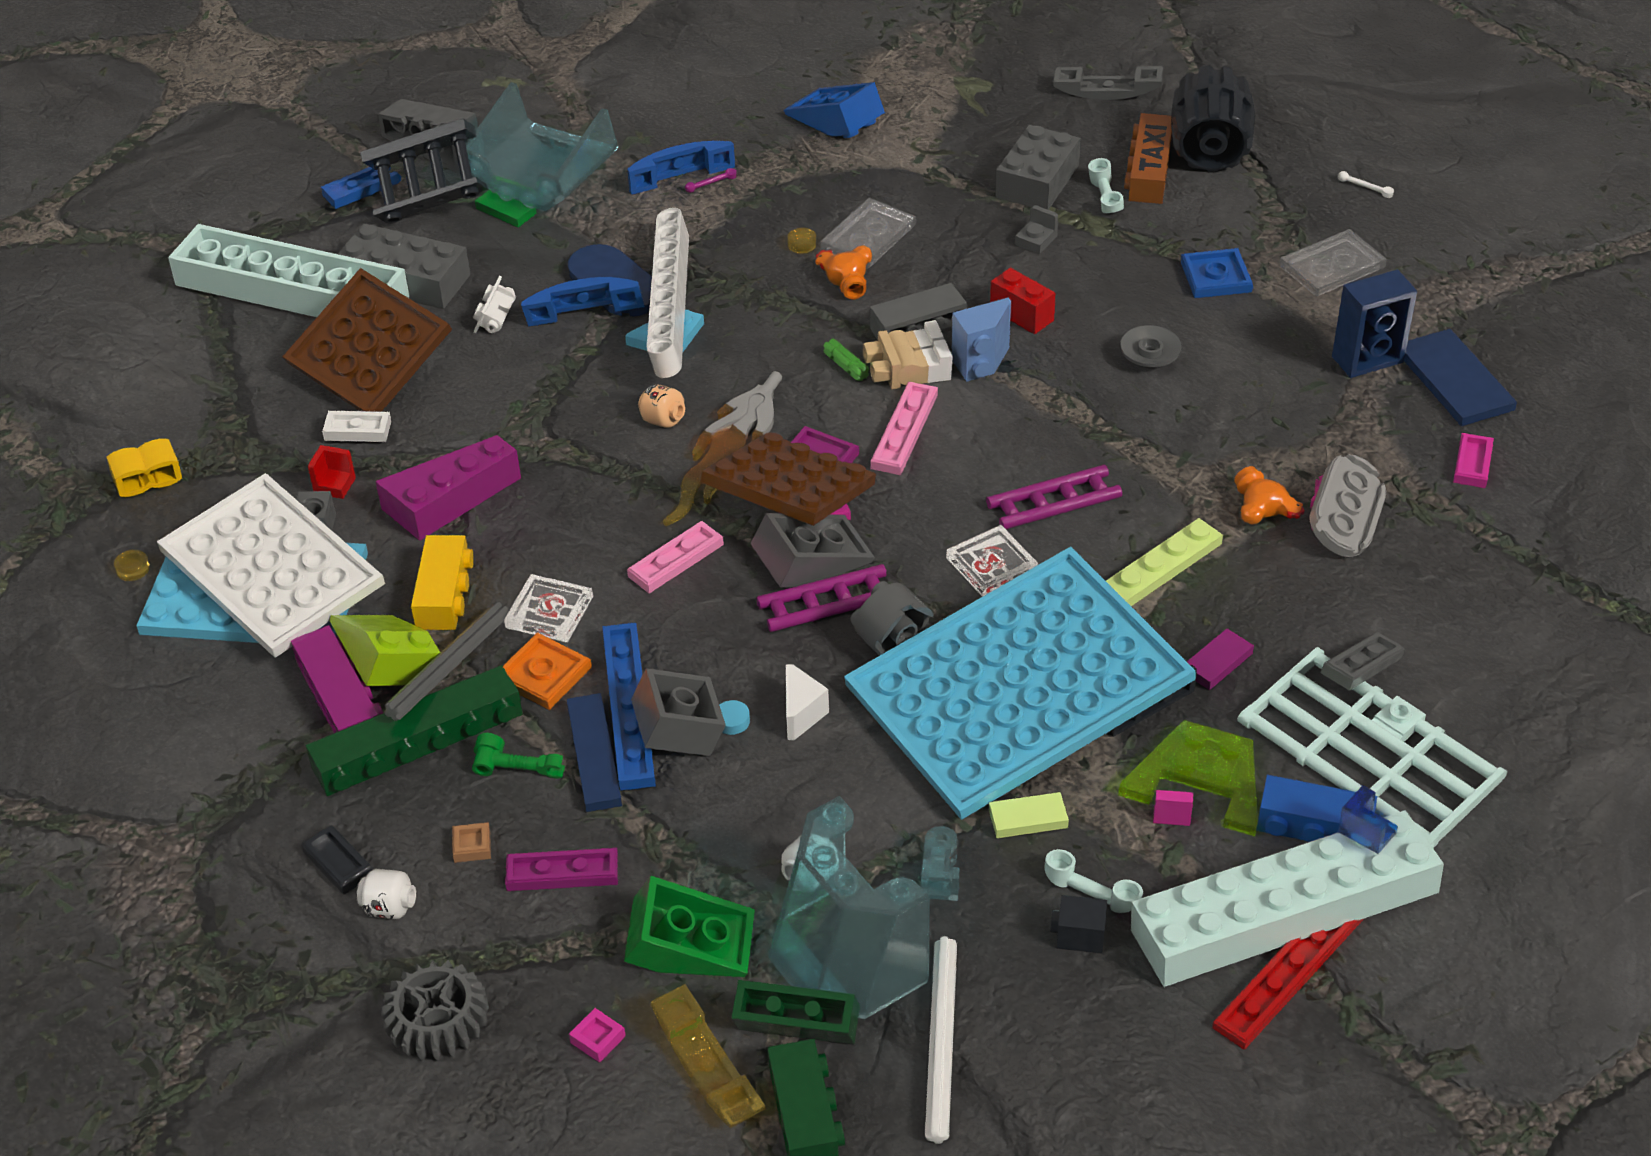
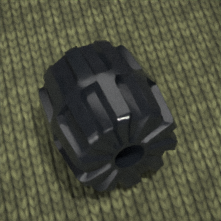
M1210 64L1201 66L1197 74L1188 72L1183 76L1179 87L1174 91L1171 112L1174 148L1179 157H1184L1186 165L1193 169H1204L1209 173L1237 166L1240 163V159L1244 155L1249 154L1253 144L1255 109L1249 83L1244 76L1238 78L1234 76L1231 67L1223 66L1220 70H1214Z

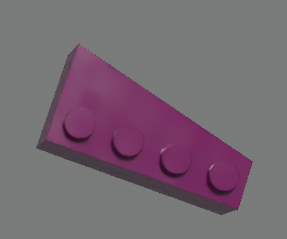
M496 435L375 482L381 509L418 540H422L426 535L432 534L521 479L517 450Z

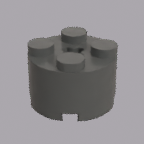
M882 581L874 586L871 596L864 602L861 608L852 614L850 620L855 626L856 633L880 656L931 627L929 618L933 617V612L904 584H888L886 581Z

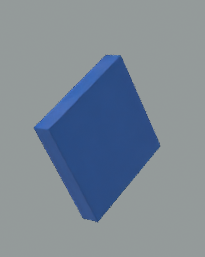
M1238 248L1181 254V265L1194 298L1252 292L1253 283Z

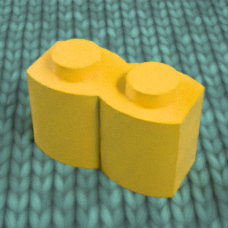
M155 439L144 443L138 448H123L106 457L112 478L121 497L139 495L151 487L161 488L170 486L182 479L179 462L169 439Z

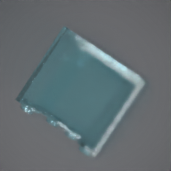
M510 82L477 128V137L469 139L466 144L471 172L474 177L486 183L488 189L498 194L501 199L505 201H511V199L518 200L528 208L533 209L536 207V209L547 211L563 201L618 148L607 109L601 108L582 137L533 123L527 117L518 86L513 82Z
M838 796L807 813L769 951V959L793 987L855 994L860 1005L859 1018L866 1019L929 981L930 897L915 881L909 878H895L876 889L870 886L845 857V833L853 826L854 814L846 802Z

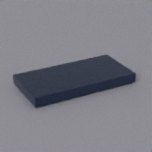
M1451 329L1408 341L1404 362L1460 426L1508 413L1516 409L1517 401Z

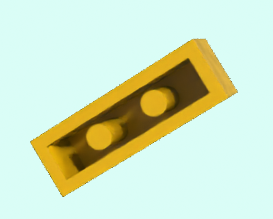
M426 535L411 604L415 626L424 630H456L458 616L464 615L465 603L462 595L463 592H468L469 589L467 569L473 568L474 561L473 550L467 548L466 536Z

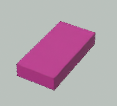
M1461 433L1453 483L1486 488L1494 438Z

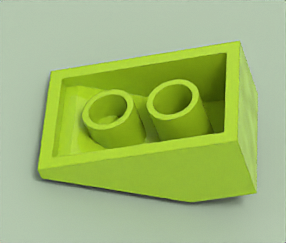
M331 615L329 619L366 686L407 685L441 653L428 631L393 615Z

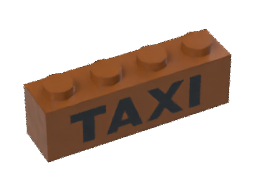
M1141 113L1139 124H1134L1124 189L1129 190V201L1163 203L1172 142L1171 116Z

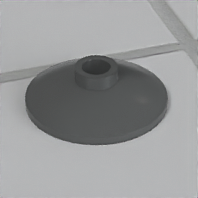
M1144 325L1130 329L1123 335L1120 343V349L1124 357L1132 363L1145 367H1161L1174 362L1179 357L1182 348L1181 341L1175 333L1154 325Z

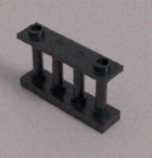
M462 118L361 151L362 162L378 172L385 205L384 207L372 210L373 215L386 223H396L401 221L404 216L460 198H474L479 195V192L488 190L486 183L477 177L473 178L465 144L468 142V139L477 137L475 127ZM454 145L462 181L447 186L440 151L444 147ZM427 153L429 154L436 190L421 194L414 160L416 156ZM403 162L410 198L395 202L389 168L391 164Z

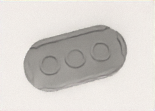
M1356 455L1337 456L1326 467L1310 512L1311 528L1318 540L1330 551L1345 557L1357 556L1370 545L1386 498V487L1384 482L1381 484L1377 478L1380 474L1376 468L1365 459Z

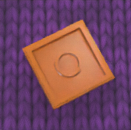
M537 632L503 665V668L518 689L519 695L550 710L592 668L590 658Z

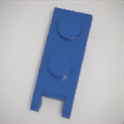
M368 167L321 186L323 197L337 209L381 191L377 170ZM398 172L389 173L392 186L401 181L402 177Z

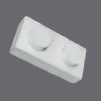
M328 411L322 431L324 441L386 442L391 425L390 412Z

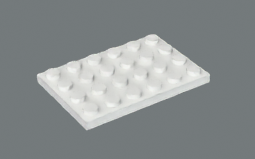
M266 473L157 541L160 551L275 658L292 647L291 640L319 629L329 622L331 615H340L385 584L383 575Z

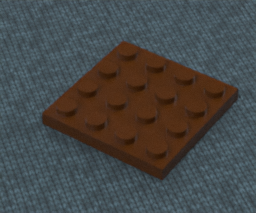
M360 268L282 357L286 363L357 410L382 412L451 332L452 328L446 321Z
M766 433L703 470L701 483L814 526L875 484L876 473L866 470L861 464L841 462L834 454L814 452L810 450L807 444L791 443L777 433Z

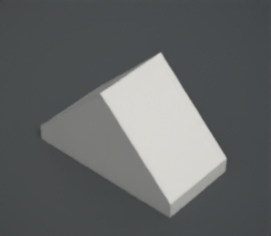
M793 664L786 665L788 740H795L829 713L828 689Z

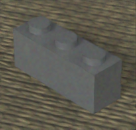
M948 283L870 306V330L878 340L879 331L887 330L888 333L894 330L914 331L924 329L925 322L936 320L943 334L952 331V313L967 309V303L954 285Z

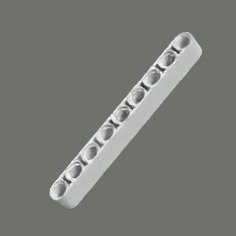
M678 208L665 209L656 218L647 351L655 374L660 378L674 376L682 368L689 234L681 210Z

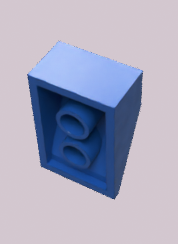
M875 82L818 88L784 109L785 115L829 136L843 135V138L857 135L859 133L858 129L876 123V118L885 113Z

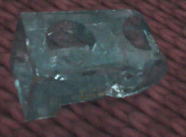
M937 826L926 833L921 872V898L958 901L960 868L953 867L957 861L958 839L957 834L949 827Z

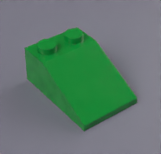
M650 876L633 899L624 962L659 973L745 977L748 974L755 909Z

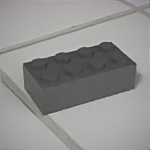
M364 223L338 253V255L405 269L409 299L416 303L441 309L447 306L471 275L467 249L464 246Z

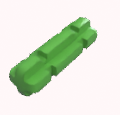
M831 339L829 342L826 341L824 343V353L856 381H862L869 376V367L862 361H859L860 359L842 346L836 339Z

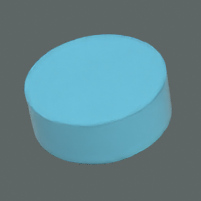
M729 700L719 704L726 724L722 733L735 735L748 728L750 715L749 709L744 703Z

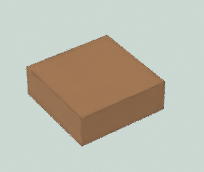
M489 822L452 826L454 863L491 859Z

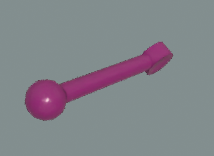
M729 168L726 170V173L696 183L688 182L685 185V190L688 193H693L696 188L726 178L734 179L737 176V171Z

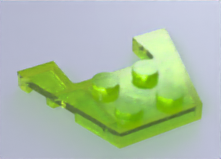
M1184 720L1119 785L1118 796L1148 805L1160 779H1167L1231 798L1224 817L1223 827L1254 837L1256 835L1258 817L1252 739Z

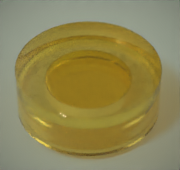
M809 228L793 229L788 233L789 249L796 253L812 251L816 247V233Z
M140 550L125 551L118 555L114 561L117 576L125 581H134L144 577L150 568L146 554Z

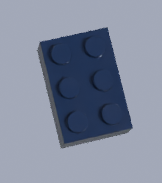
M1398 269L1343 285L1332 357L1350 378L1404 363L1417 290Z

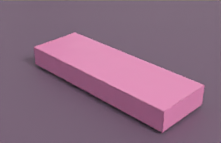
M700 521L627 569L628 578L650 594L723 546V536L703 521Z

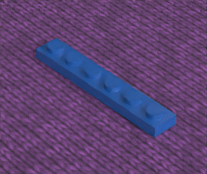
M628 623L602 626L620 791L655 787L652 750L644 746L631 701L642 677L637 624Z

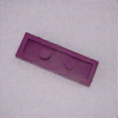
M617 848L507 854L506 890L521 891L618 885Z

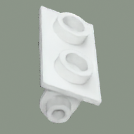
M499 276L495 286L488 285L482 299L486 304L479 303L473 319L478 322L474 333H477L479 326L485 328L489 333L499 331L516 299L512 288H505L499 285L502 279L501 276Z

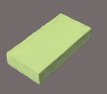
M1060 792L989 802V813L996 838L1068 828L1069 819Z

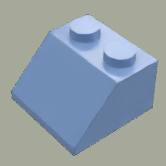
M1009 297L952 313V361L966 382L994 374L1007 353L1010 342L1011 300Z

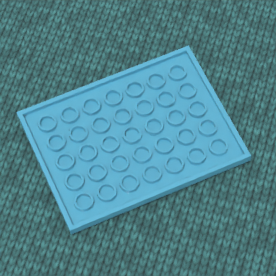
M1070 546L844 676L846 686L962 820L986 806L989 802L996 800L1194 681L1196 673Z

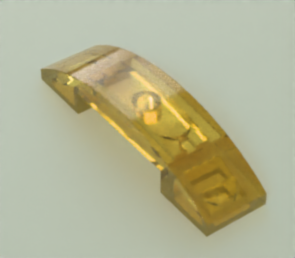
M686 984L651 1001L652 1009L686 1072L710 1107L729 1128L765 1110L764 1103L745 1075L740 1076L705 1023V1013Z

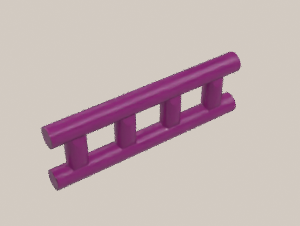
M1103 464L986 497V503L989 509L1002 508L1006 516L999 518V524L1002 530L1116 499L1122 497L1123 493L1120 485L1107 487L1102 478L1108 477L1109 471L1107 466ZM1089 482L1094 491L1078 496L1073 486ZM1060 490L1065 500L1049 504L1044 494ZM1030 498L1036 508L1019 512L1014 503Z
M884 564L757 596V605L760 610L771 607L775 615L774 618L767 619V626L770 632L850 612L861 608L864 602L871 596L874 586L880 582L879 578L886 577V569ZM865 582L870 592L852 597L847 587ZM834 590L839 601L820 605L816 595ZM803 599L807 609L788 614L784 603Z

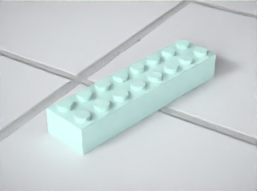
M197 224L168 257L176 286L313 317L319 316L360 268L409 298L405 269Z
M1406 810L1132 901L1131 932L1163 987L1282 947L1291 940L1300 937V940L1311 937L1312 933L1321 930L1326 932L1341 927L1346 922L1361 920L1437 894L1440 890L1444 863Z

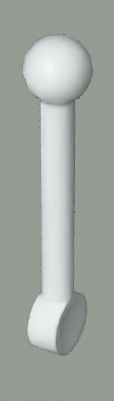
M1341 171L1338 174V180L1341 182L1349 181L1380 192L1385 198L1393 197L1394 189L1391 187L1383 188L1349 176L1346 171Z

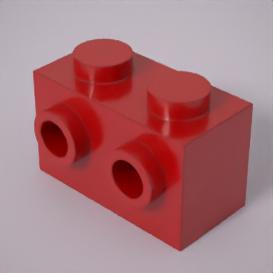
M1011 267L991 280L990 302L1009 297L1011 300L1010 321L1034 335L1054 321L1056 292Z

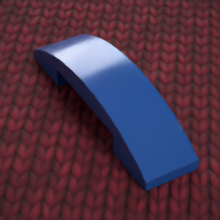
M730 141L693 142L666 148L648 155L627 169L629 191L632 195L658 188L657 181L705 168L709 174L735 168L734 144Z
M594 277L568 281L544 289L521 302L528 327L557 322V313L613 304L615 312L645 307L639 282L616 277Z

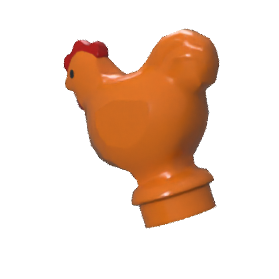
M861 245L852 251L836 255L832 254L831 250H822L816 254L815 263L820 265L822 270H825L832 284L840 286V290L846 298L858 299L865 294L866 279L864 275L866 265L872 260V252L869 247Z
M1245 467L1235 476L1234 482L1240 494L1244 495L1240 513L1241 519L1244 522L1253 525L1259 523L1263 518L1278 514L1285 515L1289 519H1299L1305 513L1303 504L1291 497L1282 484L1264 479V474L1255 467Z

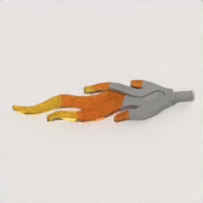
M773 371L763 385L758 384L752 390L727 402L717 412L718 421L712 423L699 436L696 446L692 451L694 461L701 458L707 446L712 442L711 447L705 457L683 477L680 503L675 511L663 520L665 526L682 519L691 510L697 490L701 485L703 470L744 447L749 432L755 426L752 441L770 432L774 424L773 391L782 380V375L779 372ZM705 485L703 494L705 504L710 503L712 495L718 489Z

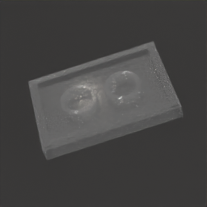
M868 198L821 240V250H831L832 254L836 255L852 251L857 246H867L872 252V260L866 265V268L869 269L916 225V216Z
M1350 229L1280 258V266L1316 297L1386 267L1387 262L1383 255Z

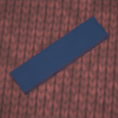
M601 693L566 699L586 812L622 806Z

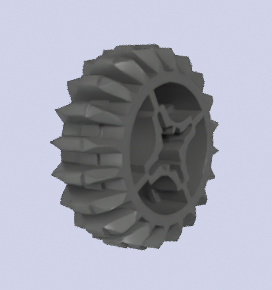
M432 960L427 968L422 969L421 966L416 964L415 972L412 974L403 971L401 976L402 982L391 981V992L384 994V1006H382L381 1015L383 1022H385L383 1024L385 1032L391 1038L396 1049L402 1047L403 1052L407 1056L417 1052V1056L422 1061L428 1054H433V1057L438 1061L441 1053L448 1052L454 1057L455 1048L460 1046L468 1049L470 1044L469 1038L479 1039L480 1028L486 1026V1014L488 1013L489 1005L487 998H485L484 986L481 982H478L474 972L467 973L463 964L453 969L449 960L442 966H437ZM458 998L465 1002L461 1010L455 1007V1001ZM409 1010L415 1012V1019L412 1022L406 1019Z

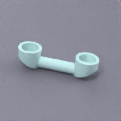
M1104 158L1092 160L1088 165L1091 183L1100 189L1102 212L1115 213L1123 210V195L1112 191L1109 184L1112 179L1110 161Z
M1057 849L1050 851L1046 855L1045 873L1052 883L1062 888L1070 886L1096 899L1107 900V904L1110 905V909L1114 912L1125 913L1131 911L1132 901L1141 899L1143 896L1142 887L1135 881L1120 880L1114 884L1112 890L1075 873V857L1068 851Z

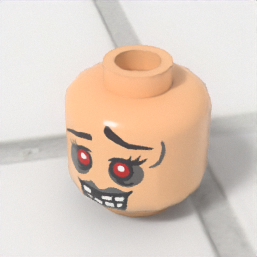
M652 385L639 398L638 407L643 420L650 424L671 428L684 416V398L681 392L674 388Z

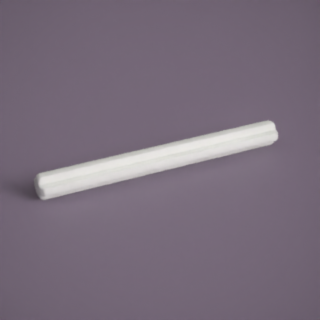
M947 936L941 937L934 944L925 1138L927 1141H934L935 1144H942L944 1140L949 1138L957 943L953 939H948Z

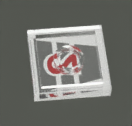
M1002 525L947 549L946 558L982 597L1039 565Z
M531 574L504 619L505 628L534 635L538 632L548 638L568 643L593 598V590L590 587Z

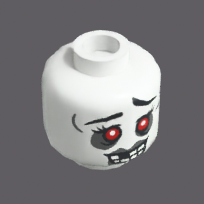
M373 869L366 877L360 880L357 889L358 904L363 907L364 912L370 917L400 919L405 915L408 908L413 907L416 900V888L414 885H411L408 875L402 871Z

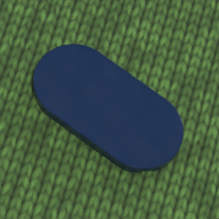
M597 244L583 247L570 256L568 268L572 281L594 277H616L639 282L645 307L615 312L613 304L602 305L607 311L622 316V313H629L630 316H640L649 312L652 276L619 249L609 245Z

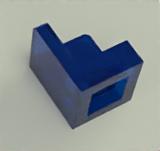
M1362 785L1342 807L1339 833L1379 854L1396 835L1398 826L1373 812L1376 792Z

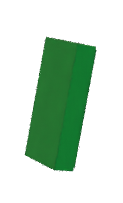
M494 187L475 200L476 209L518 228L537 214L535 205Z

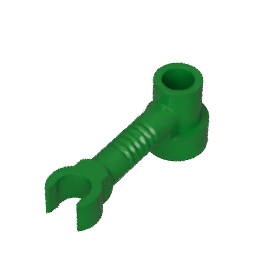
M481 733L477 736L474 746V753L476 755L472 770L478 775L490 776L493 773L494 767L537 771L541 775L555 779L562 778L565 765H561L562 755L548 754L539 757H527L524 755L517 756L502 753L505 742L501 737L493 733Z

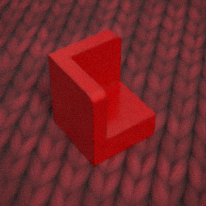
M320 445L308 464L313 491H331L332 497L344 499L356 479L351 453L347 449Z

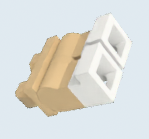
M936 320L925 322L924 329L914 331L894 330L890 333L887 330L879 331L878 341L863 343V358L866 364L870 363V373L874 383L888 381L891 389H897L901 387V384L907 385L908 382L924 384L951 380L952 354Z

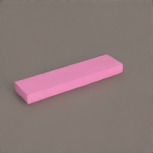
M914 382L907 383L871 459V469L896 475L902 474L938 396V387Z

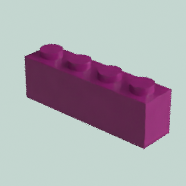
M330 625L291 640L296 663L333 733L383 714L378 702L372 704L371 699H373L370 687L366 686L363 680H359V672L351 658H347L346 655L348 653L339 637L335 636Z

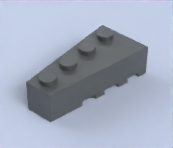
M400 99L378 114L382 137L390 141L464 118L475 127L477 136L468 139V142L465 143L470 167L483 159L477 117L474 112ZM454 145L442 148L440 151L442 165L460 174ZM425 153L421 155L429 159V154Z

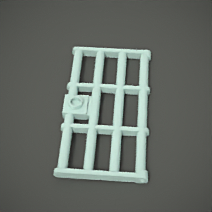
M1319 647L1311 651L1239 714L1237 718L1239 723L1248 729L1252 727L1297 758L1296 762L1300 765H1307L1340 789L1378 796L1375 813L1382 818L1400 812L1379 798L1391 786L1440 819L1442 822L1431 833L1414 822L1432 848L1477 806L1507 774V771L1502 767L1497 768L1446 735L1444 733L1445 730L1441 727H1434L1426 722L1425 713L1399 696L1391 699L1382 693L1383 689L1378 686L1373 687L1364 681L1352 689L1363 697L1351 707L1304 676L1314 665L1322 669L1323 664L1330 660ZM1294 685L1339 715L1340 718L1328 727L1281 694ZM1372 704H1375L1382 710L1370 720L1362 713ZM1269 705H1272L1318 736V738L1306 748L1259 716V714ZM1352 724L1402 757V759L1390 769L1341 736L1340 733ZM1416 731L1425 738L1413 748L1404 741ZM1329 744L1380 780L1367 790L1317 754ZM1433 745H1437L1487 779L1477 789H1474L1424 754ZM1414 765L1463 798L1464 801L1453 811L1401 775Z

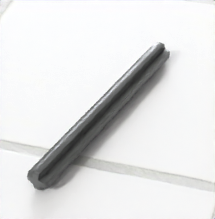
M500 602L493 603L386 703L385 715L391 717L394 721H398L406 715L507 619L508 607L506 605L502 606Z

